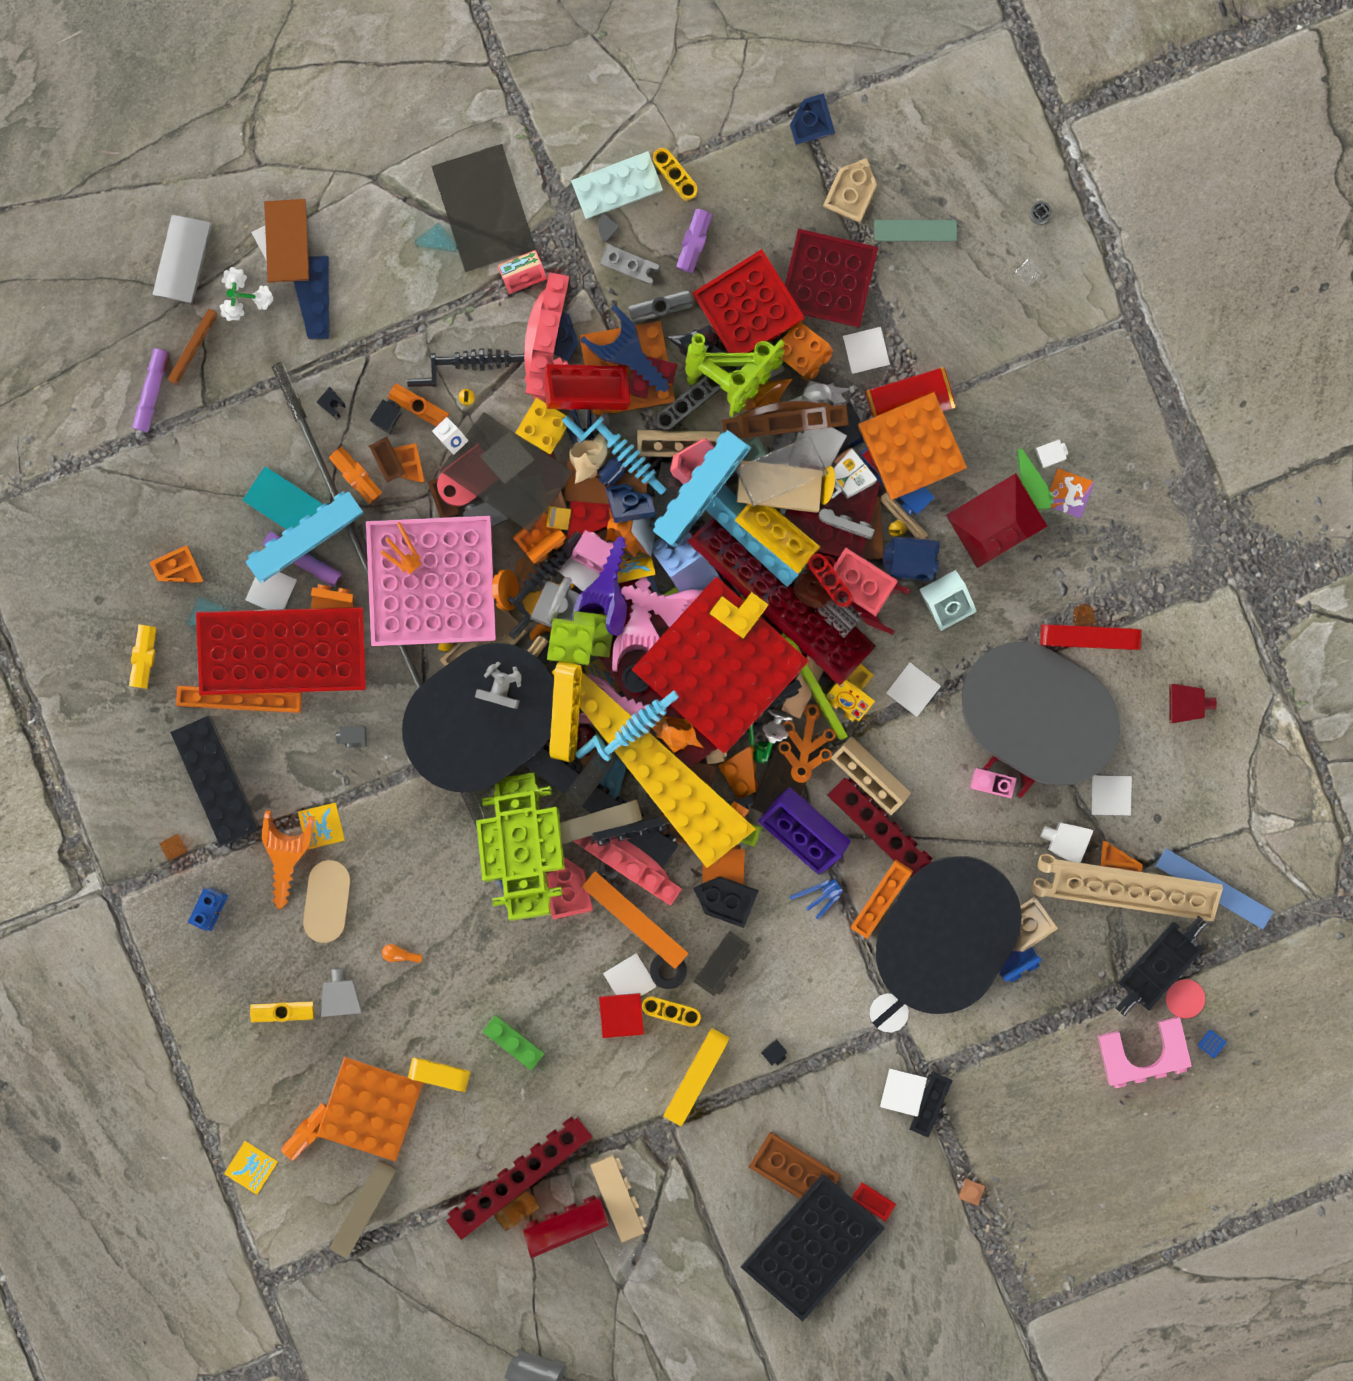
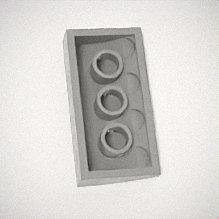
M176 215L171 216L152 295L193 305L212 229L210 222Z

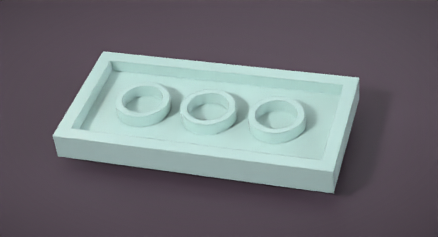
M648 151L571 180L586 220L663 191Z

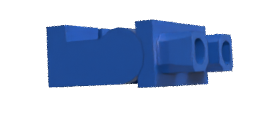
M212 887L203 888L187 923L204 931L209 930L212 932L219 918V914L216 911L221 913L229 895Z

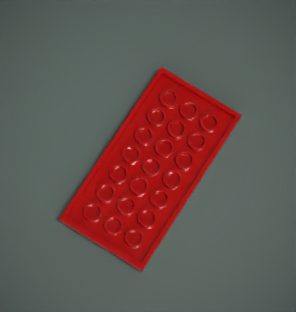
M363 607L196 612L199 695L366 690Z

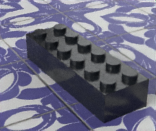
M208 715L170 732L219 846L227 845L261 830L212 717Z

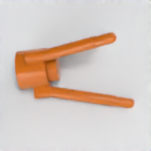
M398 522L397 525L412 555L408 553L405 556L390 538H386V541L402 559L399 562L383 550L380 553L398 566L404 573L407 572L410 575L422 564L419 561L421 557L416 552L402 524Z

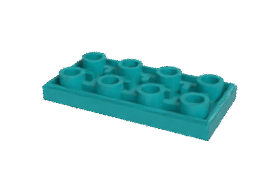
M264 466L242 499V501L285 529L297 527L300 525L299 521L307 515L312 517L317 513L316 509L323 505L266 466Z

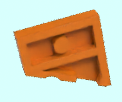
M417 443L393 448L406 473L400 476V478L425 483Z
M188 545L149 562L158 581L204 582Z
M1102 841L1100 866L1142 872L1143 864L1107 841Z

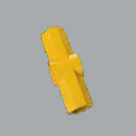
M138 626L136 645L133 647L131 656L132 671L129 682L131 687L148 689L150 670L155 659L154 644L157 627Z
M313 1001L251 1004V1023L314 1020ZM280 1006L285 1007L288 1011L287 1016L284 1018L277 1014V1009Z

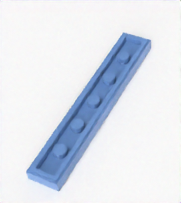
M1166 848L1155 867L1172 877L1222 884L1223 890L1219 904L1261 929H1264L1273 914L1272 910Z

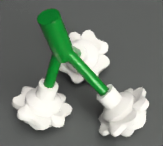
M231 267L230 271L225 270L224 277L222 278V283H225V287L229 289L226 294L231 298V300H225L224 304L220 305L221 316L226 317L227 321H238L240 316L244 315L243 304L238 303V300H236L239 297L251 298L257 304L259 310H266L273 301L272 292L269 291L268 286H260L258 291L253 294L239 293L237 290L239 287L243 288L245 286L244 282L247 276L243 274L242 269L237 270L234 267Z

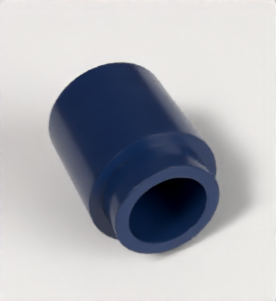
M617 456L613 459L610 458L597 472L600 475L597 479L606 487L608 485L613 486L624 475V470L627 468V466L625 468L622 466L623 462L621 460L618 461L616 459Z

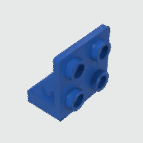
M1033 947L1025 952L1012 951L999 974L1003 980L1014 982L1022 977L1020 973L1023 971L1031 972L1040 966L1039 962L1042 959L1040 956H1037Z

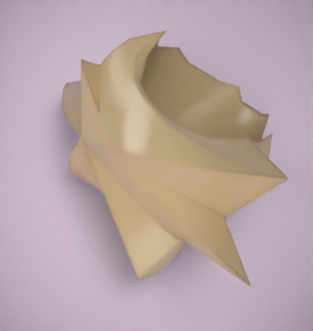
M601 433L593 441L584 440L583 443H575L574 447L570 449V461L577 471L575 483H579L588 477L590 479L594 478L597 475V469L602 467L611 458L609 455L611 447H607L608 442Z

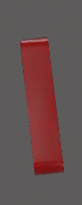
M1041 625V646L1141 650L1142 629Z

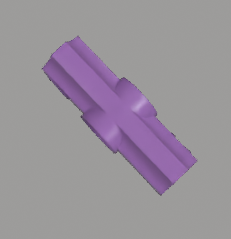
M695 209L690 227L687 229L683 239V248L679 255L677 269L693 274L699 253L702 252L706 241V232L712 219L711 213Z

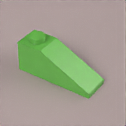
M1018 449L1016 453L1020 480L1038 510L1051 508L1050 504L1054 503L1052 491L1049 492L1048 486L1024 450Z

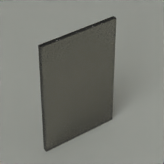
M502 144L431 166L465 272L536 250Z
M483 412L465 437L468 439V442L454 455L451 454L440 472L530 532L563 487H565L574 472Z

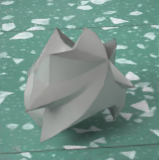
M809 380L806 388H804L803 395L789 401H815L836 406L846 402L842 395L851 389L835 387L834 382L826 385Z

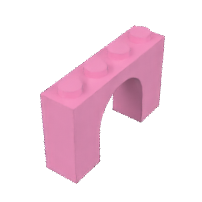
M1174 1017L1157 1021L1163 1049L1160 1058L1154 1064L1147 1067L1134 1066L1127 1060L1120 1032L1115 1031L1098 1035L1097 1038L1108 1084L1110 1086L1114 1085V1088L1127 1086L1126 1082L1133 1080L1135 1083L1147 1081L1146 1077L1154 1076L1157 1079L1166 1077L1167 1072L1175 1071V1074L1187 1072V1068L1192 1067L1181 1019Z

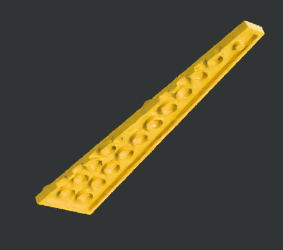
M582 672L580 708L607 743L610 744L616 739L615 733L618 730L621 731V727L624 724L627 725L626 721L629 718L632 719V716ZM643 732L644 735L640 738L636 736L637 740L634 742L629 741L630 744L627 746L620 745L614 750L706 868L710 867L756 830L753 825L650 732Z

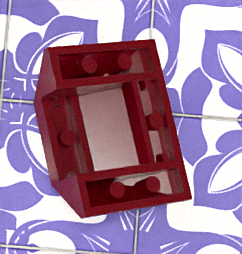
M1017 473L946 515L977 568L1048 527Z

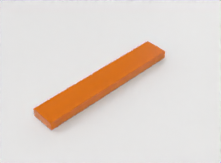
M177 686L176 706L301 713L302 692L199 695V687Z
M596 871L581 886L674 969L689 954Z

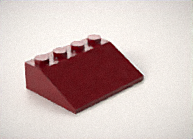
M591 1195L583 1199L584 1203L580 1205L572 1203L564 1207L565 1211L557 1214L556 1211L545 1215L546 1219L538 1222L535 1219L526 1223L527 1227L523 1229L530 1257L534 1258L609 1226L610 1218L601 1197Z

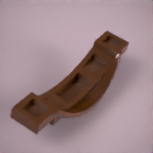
M815 401L779 402L751 409L735 418L722 419L723 432L726 433L728 430L739 438L849 425L846 404L831 406Z

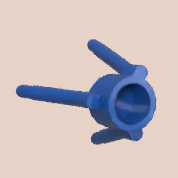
M827 879L821 884L791 895L790 899L793 900L824 887L821 890L823 895L806 907V910L809 911L824 899L830 900L817 914L816 919H819L835 901L840 899L839 895L843 893V890L835 879L830 882Z

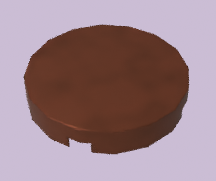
M812 571L804 574L801 573L796 578L793 590L801 602L814 608H823L831 602L832 598Z

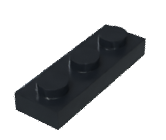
M935 1072L932 1073L921 1100L918 1116H914L909 1130L929 1138L952 1084V1079Z

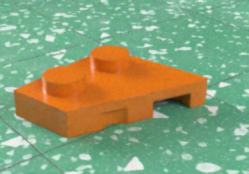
M753 745L718 765L738 799L747 797L758 790V781L755 777L756 764L753 761Z

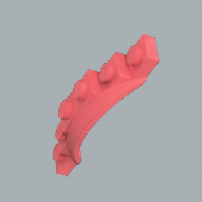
M549 272L546 288L539 295L532 309L526 331L524 351L525 370L528 379L526 394L545 397V365L552 364L569 276Z
M590 836L573 841L670 906L682 890L681 887L670 880L669 876L657 862L627 840L618 841L617 838L610 840L609 844L598 846V843L591 844Z

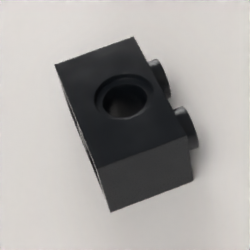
M382 399L370 422L391 435L403 415L400 410L401 407L391 399H388V401Z

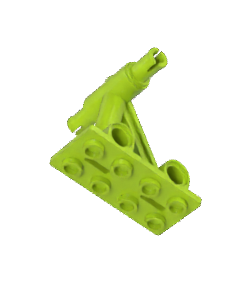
M695 334L692 337V343L688 347L685 360L686 380L688 384L695 385L700 381V376L704 374L721 385V389L727 392V401L731 405L729 416L733 418L736 413L740 414L744 410L749 398L753 399L759 390L758 387L761 384L765 385L771 376L770 373L773 370H778L783 362L781 358L785 352L783 349L784 341L780 339L775 346L766 341L759 342L755 346L754 353H706L705 337L702 334ZM719 366L744 367L741 370L734 371L733 373H727Z

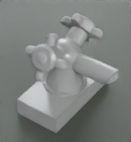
M500 662L492 664L484 674L485 678L490 674L495 678L491 691L477 689L475 697L518 709L520 700L509 698L507 693L511 682L516 681L517 687L521 686L520 672L517 670V667H513L514 673L508 675L501 673L497 669L501 664Z

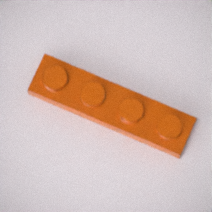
M895 860L850 928L868 939L913 871Z

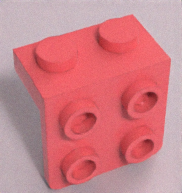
M702 439L673 455L670 470L672 475L682 484L688 483L693 477L691 475L697 466H701L705 461L704 456L710 449H714L708 439Z

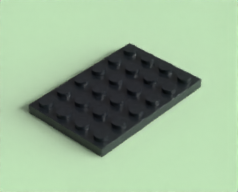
M822 1172L740 1267L803 1322L882 1233L885 1227Z

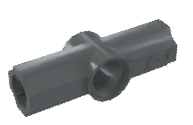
M687 290L665 297H657L654 300L628 306L632 322L635 324L691 309L693 306L689 291ZM658 302H663L667 307L665 311L657 312L655 305Z

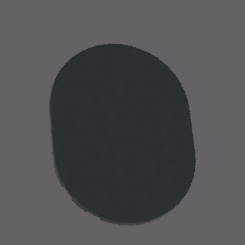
M488 643L467 650L426 680L415 691L408 702L403 717L402 738L410 762L427 781L448 791L475 792L500 782L535 756L551 738L554 678L539 658L515 645ZM500 662L501 664L497 669L501 673L513 674V667H517V670L520 672L521 686L517 687L516 681L511 682L507 693L509 698L520 700L518 709L475 697L477 689L491 691L495 678L491 674L485 678L484 674L492 664Z
M969 856L943 857L927 864L913 874L884 920L876 943V963L879 974L888 990L900 1002L921 1012L947 1014L965 1009L983 997L1011 954L1020 934L1022 921L1021 906L1018 895L1009 879L990 863Z

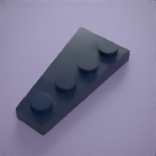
M309 256V281H294L308 339H329V256Z

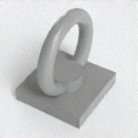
M565 577L561 585L550 581L546 582L531 615L532 620L551 628L553 618L572 621L574 607L580 594L570 590L572 584L570 577Z

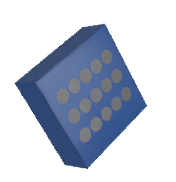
M1209 1029L1197 1046L1212 1058H1215L1227 1042Z

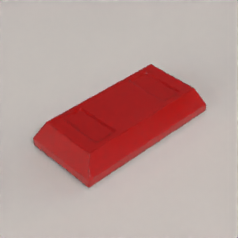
M863 1182L860 1183L851 1197L860 1206L885 1222L897 1205Z

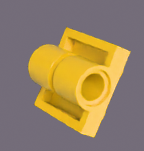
M536 398L515 434L551 455L567 430V426L562 422L566 415L557 409H546V403Z

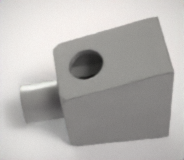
M344 968L332 969V982L323 983L321 1017L362 1013L355 981L345 980Z

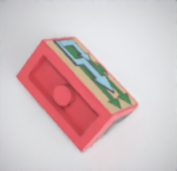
M536 250L498 265L509 294L547 279Z

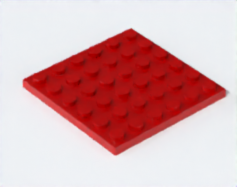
M716 576L632 670L663 699L672 691H676L679 697L670 705L725 754L808 664L809 660L761 616L744 639L712 616L710 612L721 597H724L738 609L744 603L738 595Z

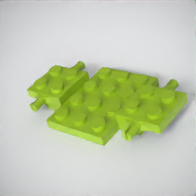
M534 772L505 777L496 783L494 796L482 798L484 807L495 804L496 817L476 820L482 881L503 880L504 896L492 898V904L494 907L505 905L508 909V919L510 921L551 915V897L563 895L562 887L549 888L547 874L545 873L565 869L559 810L557 807L540 809V797L552 795L551 786L539 788L537 776Z

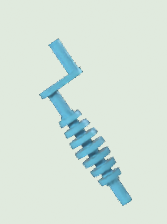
M568 415L562 420L579 438L580 442L596 428L608 440L607 447L613 446L615 448L612 451L613 455L617 452L620 453L616 459L618 461L623 458L626 459L622 464L624 468L630 463L632 467L628 471L632 473L636 469L638 473L635 477L638 479L642 475L644 479L641 482L643 484L649 483L660 495L667 490L655 478V470L653 469L651 472L647 470L651 466L649 462L645 466L642 464L646 458L644 456L639 460L636 458L641 452L637 450L632 454L630 451L634 446L631 444L626 448L624 445L628 441L624 439L620 442L618 439L621 435H613L602 423L604 420L602 416L586 432Z
M672 691L662 701L655 700L652 702L653 705L648 704L645 706L646 710L642 708L638 713H634L632 719L629 718L626 721L627 725L624 724L621 727V731L618 730L615 733L616 739L607 746H605L600 736L595 734L589 742L575 752L576 757L581 759L596 747L601 757L609 761L611 759L610 754L620 745L627 746L630 744L629 741L634 742L637 740L636 736L640 738L644 735L643 732L648 733L650 727L653 728L656 725L655 721L658 722L661 719V715L664 716L667 713L666 707L674 702L679 695L676 691Z

